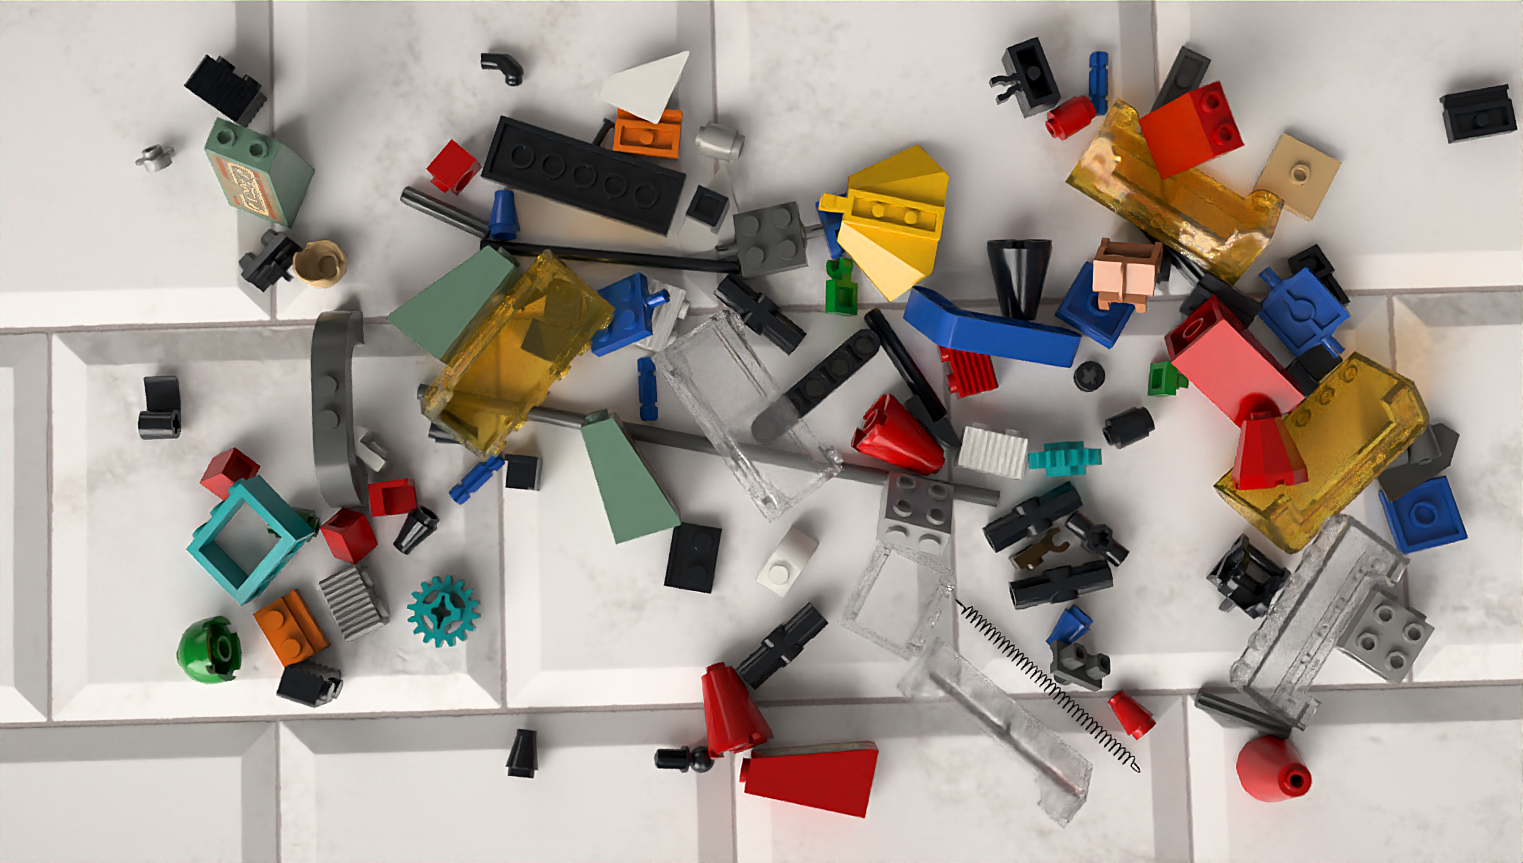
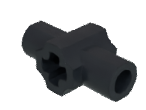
M1075 510L1064 524V527L1081 539L1080 546L1085 551L1100 554L1115 567H1118L1130 552L1112 538L1113 530L1107 525H1096L1078 510ZM1091 533H1101L1102 535L1099 538L1103 540L1102 543L1092 545L1091 542L1094 539L1090 537Z

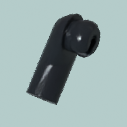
M499 53L481 54L482 69L500 70L506 75L505 83L509 86H519L522 84L523 67L511 55Z

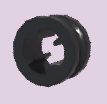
M1084 362L1074 372V383L1081 391L1093 392L1104 383L1105 371L1097 362ZM1087 368L1088 372L1093 369L1097 375L1094 377L1096 384L1091 385V381L1087 384L1083 382L1082 378L1085 376L1082 371L1083 369Z

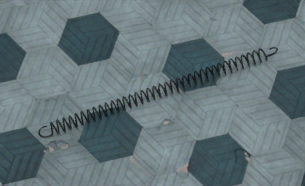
M955 599V601L964 608L961 615L964 614L968 609L972 608L965 619H967L973 613L976 612L975 616L970 621V623H972L974 620L981 616L980 620L975 625L976 628L980 623L985 621L984 625L979 630V632H981L988 625H990V627L986 631L984 636H986L990 631L995 629L988 640L992 639L995 635L1000 633L995 642L993 643V645L1004 637L998 649L1006 642H1009L1002 653H1004L1011 646H1013V648L1007 657H1009L1013 652L1018 650L1017 654L1011 660V662H1013L1018 656L1022 655L1020 661L1016 664V666H1018L1025 659H1027V661L1021 668V670H1023V668H1025L1028 664L1032 663L1028 671L1025 673V675L1033 668L1037 667L1033 675L1030 677V679L1041 671V674L1034 683H1036L1043 676H1046L1039 687H1041L1045 682L1050 680V683L1044 689L1045 692L1050 686L1055 684L1053 690L1048 694V696H1050L1055 690L1060 689L1058 694L1053 698V700H1055L1060 694L1064 693L1062 699L1057 703V705H1059L1065 698L1069 697L1067 703L1062 707V709H1064L1066 705L1073 701V705L1067 711V713H1069L1071 709L1075 706H1078V708L1071 717H1074L1077 712L1083 710L1082 714L1076 720V722H1078L1082 716L1087 714V717L1085 721L1082 722L1081 726H1083L1087 720L1092 718L1091 723L1086 727L1085 730H1088V728L1092 724L1097 723L1096 727L1090 732V735L1097 728L1101 727L1100 732L1095 736L1094 739H1096L1102 732L1106 731L1105 736L1099 741V743H1101L1106 737L1111 736L1109 741L1104 745V748L1111 741L1115 740L1114 745L1108 750V752H1110L1116 745L1120 744L1119 749L1113 754V756H1115L1121 749L1124 748L1125 750L1123 754L1118 758V760H1120L1126 753H1129L1128 758L1122 763V765H1124L1128 761V759L1134 757L1133 762L1130 766L1134 771L1140 773V768L1137 766L1136 763H1134L1135 756H1130V752H1126L1125 747L1121 748V743L1116 744L1117 740L1112 739L1111 734L1107 735V730L1102 731L1103 726H1098L1097 721L1093 722V717H1089V713H1084V709H1079V704L1074 705L1075 700L1070 701V696L1065 697V691L1060 692L1061 687L1056 688V683L1051 684L1052 679H1047V674L1042 675V670L1037 671L1038 666L1032 667L1033 662H1028V657L1023 658L1024 653L1019 654V649L1014 650L1015 645H1010V640L1005 641L1006 636L1000 637L1001 632L995 633L996 627L990 629L992 623H988L986 625L987 619H983L981 621L983 615L977 616L978 610L973 611V606H970L966 609V607L962 603ZM1134 764V765L1138 768L1139 771H1137L1136 769H1134V768L1132 767V765Z

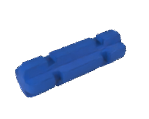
M1103 51L1092 52L1089 57V68H1092L1091 72H1089V98H1092L1090 101L1095 108L1096 116H1103L1108 111V100L1105 99L1108 96V70L1105 69L1108 66V54Z
M641 357L637 360L638 372L641 375L638 376L639 402L642 403L640 418L642 421H655L658 419V407L655 406V402H657L656 375H654L656 363L653 357Z
M491 451L483 458L485 460L483 463L479 462L461 479V484H456L449 491L450 497L457 504L465 503L471 497L469 495L471 492L475 493L493 476L492 472L494 470L498 471L505 464L504 458L497 451Z

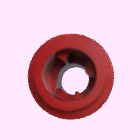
M1123 689L1107 701L1127 735H1132L1136 740L1156 725V721L1152 718L1153 713L1126 694Z

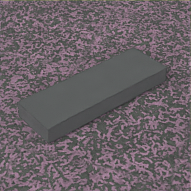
M1182 46L1149 113L1192 90L1198 89L1211 59ZM1141 129L1139 135H1141V136L1144 137L1143 132H1142V129Z

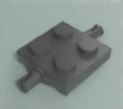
M796 201L734 214V242L715 246L718 259L737 255L741 264L742 277L745 280L809 267L806 255L807 240L825 237V225L821 223L805 227L800 220Z

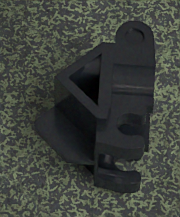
M1242 534L1206 579L1218 588L1217 590L1226 597L1219 606V610L1228 613L1238 606L1252 619L1262 618L1271 607L1270 603L1275 594L1288 584L1291 571L1286 567H1279L1249 543L1250 538ZM1250 561L1271 577L1263 583L1253 579L1246 573Z

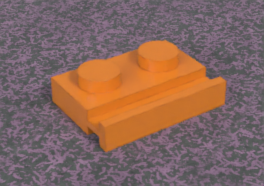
M617 107L618 113L613 151L625 155L678 160L683 111L664 109L658 124H654Z
M293 589L290 593L253 614L284 668L289 664L307 660L331 645L298 589Z

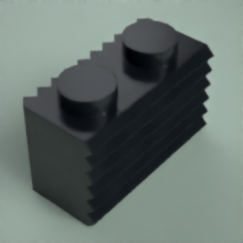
M206 54L183 86L238 125L247 128L252 118L255 117L256 113L263 106V103L267 101V97L259 91L262 85L247 74L243 78L233 73L236 67L221 56L214 60Z
M309 659L289 664L284 668L276 696L317 708L338 698L343 687V680L340 679L342 673L340 669L335 671L334 668H328L327 665L322 667L321 663L316 665L315 661L310 662Z

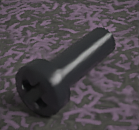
M607 118L603 119L604 124L592 144L600 146L610 128L615 127V124Z

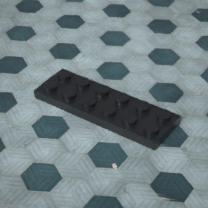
M503 115L500 116L480 175L484 180L666 238L687 179V174Z

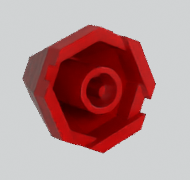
M1271 410L1250 413L1251 419L1244 420L1242 423L1232 471L1233 489L1276 488L1277 485L1285 484V486L1308 482L1307 467L1281 416L1272 417Z

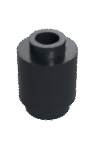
M1144 406L1140 408L1132 407L1106 419V427L1102 429V432L1110 446L1115 445L1116 448L1122 449L1148 437L1149 432L1155 430V424L1151 414Z

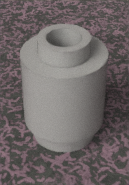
M708 121L706 127L700 126L695 145L700 146L699 153L727 162L730 159L738 161L743 149L745 136L738 134V130Z

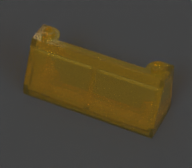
M1117 98L1065 182L1234 286L1272 240L1285 200L1265 189L1254 190L1244 198L1195 167L1161 180L1145 137L1135 131L1139 124L1138 119H1140L1137 110Z

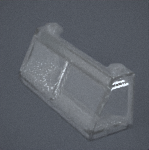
M721 310L661 350L651 360L770 523L844 470L841 465L843 458L834 446L831 445L828 448L820 443L744 338L745 333L743 329L746 328V324L735 311L731 313L729 310Z
M937 636L896 688L913 704L924 710L936 708L943 700L949 703L1036 776L1034 781L1041 790V799L1037 805L1057 824L1065 828L1086 802L1093 764Z

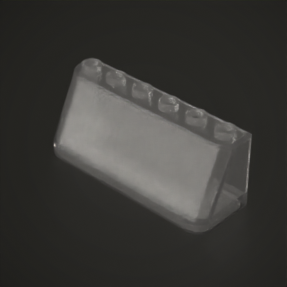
M1336 514L1327 517L1322 522L1320 532L1312 545L1308 546L1303 552L1302 561L1297 569L1286 579L1284 589L1278 599L1267 609L1266 617L1259 629L1250 636L1247 643L1248 646L1240 659L1232 664L1229 671L1231 685L1275 719L1303 732L1321 702L1305 693L1374 583L1394 588L1412 559L1351 515Z

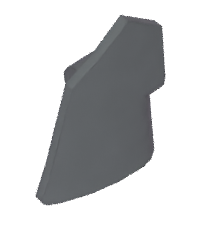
M1429 423L1407 429L1396 436L1368 443L1367 455L1387 501L1393 503L1449 467L1460 434L1443 423L1435 425Z

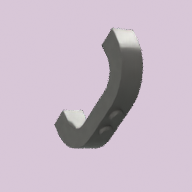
M359 310L324 311L320 313L312 336L311 397L314 462L322 496L331 508L369 507L368 474H364L359 470L355 456L353 430L352 354L355 345H364L363 312Z

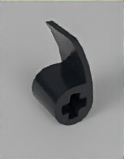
M1320 344L1308 349L1301 356L1295 358L1285 369L1300 384L1306 399L1318 389L1321 384L1319 381L1342 363L1343 359L1340 355L1333 358L1328 350Z
M175 376L144 377L147 411H141L138 417L140 437L143 440L179 438L181 433V400L178 378Z

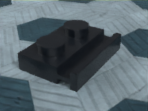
M1508 84L1448 94L1439 98L1444 109L1442 115L1448 144L1503 135L1518 130L1512 100L1508 98Z
M1206 270L1200 281L1197 282L1179 307V311L1188 317L1215 294L1248 329L1256 315L1263 309V304L1209 270Z
M681 522V525L674 527L664 586L711 594L722 529Z

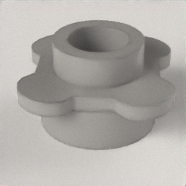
M161 145L148 147L142 151L144 157L136 160L135 163L137 166L144 164L149 173L162 170L172 164L169 154L173 153L174 149L173 147L162 149Z

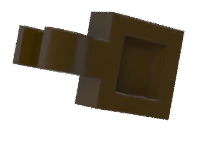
M1059 527L1049 529L1042 538L1034 541L1008 559L1016 570L1025 568L1028 572L1044 562L1042 556L1048 553V551L1061 553L1066 551L1070 544L1069 542H1064L1060 546L1053 544V536L1061 531Z

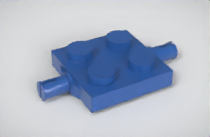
M1307 265L1302 267L1293 276L1283 280L1276 275L1270 266L1258 274L1271 290L1267 297L1260 302L1263 304V309L1257 315L1296 358L1308 349L1320 344L1328 350L1333 358H1336L1345 350L1332 335L1336 328L1351 316V313Z
M640 272L586 295L588 321L581 326L572 328L571 331L574 332L572 336L576 341L590 336L591 352L598 357L616 351L653 335V310L659 305L670 302V298H668L670 295L666 289L650 295L647 277Z

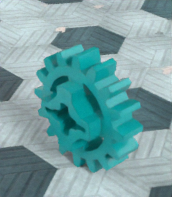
M1084 441L1043 444L1044 452L1028 454L1029 469H1045L1046 477L1086 475V466L1102 465L1101 449H1084Z
M448 575L444 583H442L441 578L435 576L432 579V586L427 581L420 583L423 589L422 593L418 591L412 592L411 595L417 601L414 604L407 605V608L414 611L415 615L407 620L412 623L416 622L418 625L413 631L414 635L422 632L425 634L423 643L426 644L435 639V647L439 648L443 646L444 640H446L449 647L456 645V637L462 642L468 639L466 630L476 631L477 627L472 623V619L481 618V614L474 612V607L480 605L481 602L480 600L472 601L471 596L475 592L474 588L466 591L463 589L465 580L462 579L453 584V576ZM440 589L436 600L426 602L433 592ZM456 593L463 600L465 607H461L455 599ZM445 605L446 609L451 610V615L443 619V614L438 613V607ZM424 616H428L431 620L433 629L426 623ZM463 620V623L457 630L448 633L453 622Z

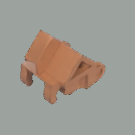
M1102 238L1101 245L1093 260V292H1099V309L1110 310L1111 302L1133 304L1136 313H1147V296L1154 297L1157 274L1160 273L1163 242H1155V245L1111 242L1110 238Z

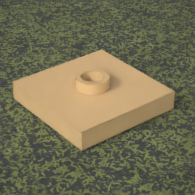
M1283 133L1280 135L1251 192L1307 221H1311L1342 162Z

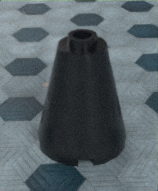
M988 240L986 249L1002 317L1024 321L1036 320L1053 249L1052 240Z

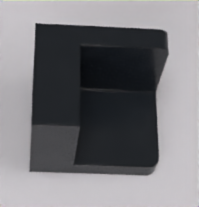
M698 185L685 216L710 227L712 233L718 234L730 208L729 198Z
M505 454L504 460L508 461L505 488L540 491L543 459L534 456Z

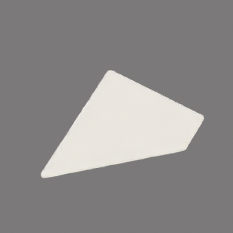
M684 51L608 75L598 98L647 121L658 124L690 52Z
M725 165L720 167L707 188L729 198L730 208L718 234L712 233L710 227L686 218L677 232L684 257L715 249V246L734 242L735 228L733 215L738 214Z

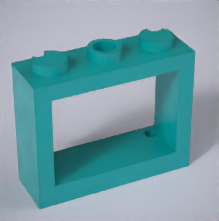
M260 475L248 480L241 478L236 481L228 490L230 496L211 510L210 515L212 518L194 531L192 536L195 539L186 549L241 606L259 597L315 532ZM245 502L281 537L250 576L214 541Z

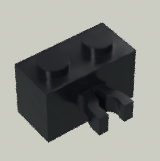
M1035 37L1008 47L1001 59L1007 76L999 75L989 80L991 88L996 85H1003L1005 87L1011 84L1006 93L997 95L995 99L997 105L1006 102L1015 94L1024 119L1055 108L1061 99V94L1039 38Z

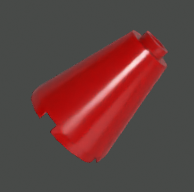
M890 393L881 395L863 416V419L866 420L863 429L861 430L857 427L851 440V447L858 452L925 477L931 473L937 474L945 463V458L943 457L944 449Z
M719 662L706 667L707 673L701 676L710 759L723 758V752L728 750L730 753L737 754L768 742L767 739H773L774 736L770 726L733 666H725L724 662Z
M1265 735L1247 742L1238 755L1236 771L1241 785L1246 792L1260 801L1280 802L1301 797L1311 788V773L1299 751L1287 740L1273 735Z

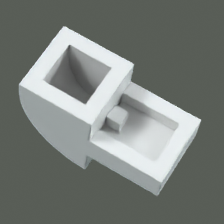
M353 424L355 456H358L377 472L385 473L393 463L386 458L389 452L375 441L368 444L376 432Z
M792 525L755 580L781 598H784L814 554L819 543Z

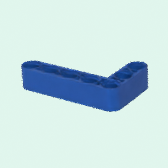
M912 286L903 315L904 320L928 339L946 348L1064 368L1072 367L1082 338L1081 334L1062 327L963 310L940 293L921 286Z

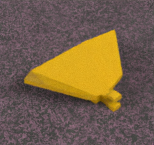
M918 144L850 175L847 182L846 197L823 193L819 201L818 210L843 213L837 242L889 303L933 273L937 245L941 237L949 176Z

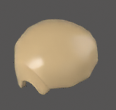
M328 239L308 241L307 247L302 252H296L293 256V270L301 281L314 288H329L338 283L347 272V255L340 245Z

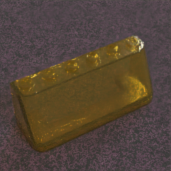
M546 249L430 384L420 399L421 414L484 462L491 455L496 457L504 449L507 443L505 439L512 430L517 432L528 419L526 414L534 405L538 407L545 401L550 393L548 388L555 380L561 381L571 369L569 363L577 354L582 356L593 343L591 338L598 329L604 330L614 319L615 315L613 312L616 308L549 249Z
M1354 351L1320 383V386L1314 393L1302 401L1295 411L1289 413L1283 419L1307 467L1308 482L1285 486V484L1277 485L1276 488L1235 490L1232 483V467L1213 487L1226 503L1273 544L1287 554H1295L1302 550L1423 434L1429 424L1430 416L1414 381Z

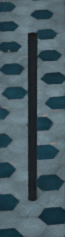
M482 239L480 242V250L489 245L497 251L501 246L511 255L724 274L732 272L736 275H739L740 262Z

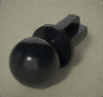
M682 746L680 749H658L654 755L656 768L680 769L682 773H687L689 767L695 772L705 773L713 767L715 759H710L708 747L705 746L696 747L691 752L688 746Z

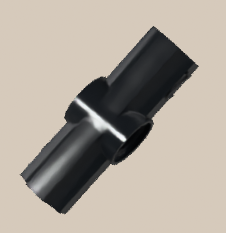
M732 272L722 280L713 293L717 299L739 315L738 318L747 327L760 336L764 335L788 356L791 355L807 335L803 329L781 313L782 310L771 299L761 292H755Z
M1067 481L1039 497L1036 495L1011 509L1012 512L987 524L982 528L984 536L994 552L998 553L1025 537L1030 538L1051 527L1053 525L1052 522L1079 509V507L1083 506L1081 497L1071 482Z
M1102 559L1073 567L1071 565L1056 567L1042 571L1043 574L1008 582L1011 600L1015 610L1048 602L1050 604L1062 603L1077 599L1081 594L1113 587V576L1107 559Z
M808 602L787 623L781 624L760 643L761 646L740 663L736 670L756 690L780 667L784 668L804 650L803 646L825 628L828 622Z

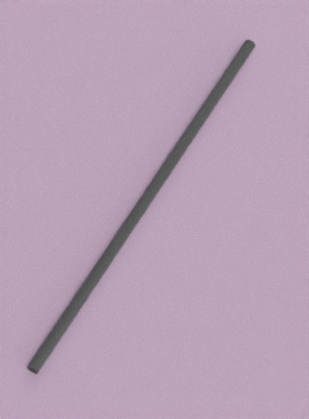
M420 384L417 391L418 400L581 430L580 427L588 416L587 414L426 384ZM622 421L634 440L879 486H884L890 472L878 468ZM916 476L954 486L953 499L992 507L998 506L1000 491Z

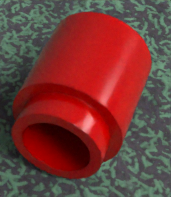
M1085 95L1073 96L1047 113L1048 120L1045 122V126L1053 138L1058 137L1064 141L1090 125L1091 120L1096 117V111L1091 101Z

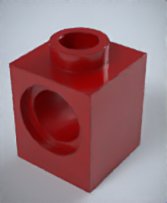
M451 139L426 169L433 176L430 182L441 192L446 194L450 190L458 196L482 166L472 155Z

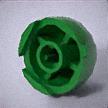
M216 616L202 619L193 623L183 633L176 657L178 664L192 680L209 685L232 681L237 677L232 675L234 670H239L241 667V645L237 632L230 633L226 626L231 624L227 618Z

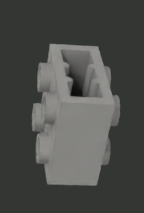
M890 470L881 492L876 540L941 556L951 535L954 486Z
M1384 589L1379 591L1365 590L1331 646L1386 682L1400 685L1435 628L1425 622L1427 617L1423 613L1411 607H1408L1406 610L1397 604L1399 599L1392 593Z

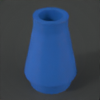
M498 190L494 195L488 230L490 229L491 237L495 240H514L517 238V232L520 231L514 192L509 190Z
M1073 604L1069 609H1064L1053 631L1046 639V643L1050 646L1051 642L1059 640L1070 645L1091 630L1089 626L1094 621Z

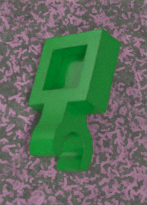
M842 257L840 261L827 260L826 271L832 280H826L825 313L847 317L857 316L858 283L851 282L852 259Z

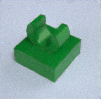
M1170 361L1150 364L1147 396H1176V390L1179 388L1188 389L1189 379L1183 374H1178V369Z

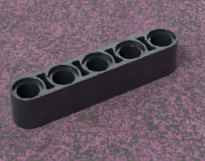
M861 329L854 333L756 417L751 425L753 440L758 445H772L856 374L878 353L881 344L877 333L870 329ZM862 337L869 338L873 343V351L866 354L861 353L856 347V341ZM838 358L844 359L849 365V371L844 375L835 374L831 369V362ZM816 379L822 382L824 385L823 394L811 396L807 392L806 384L810 380ZM784 402H796L800 409L799 414L794 418L785 417L781 412V406ZM769 422L774 426L775 433L770 439L764 440L757 436L756 427L760 423Z

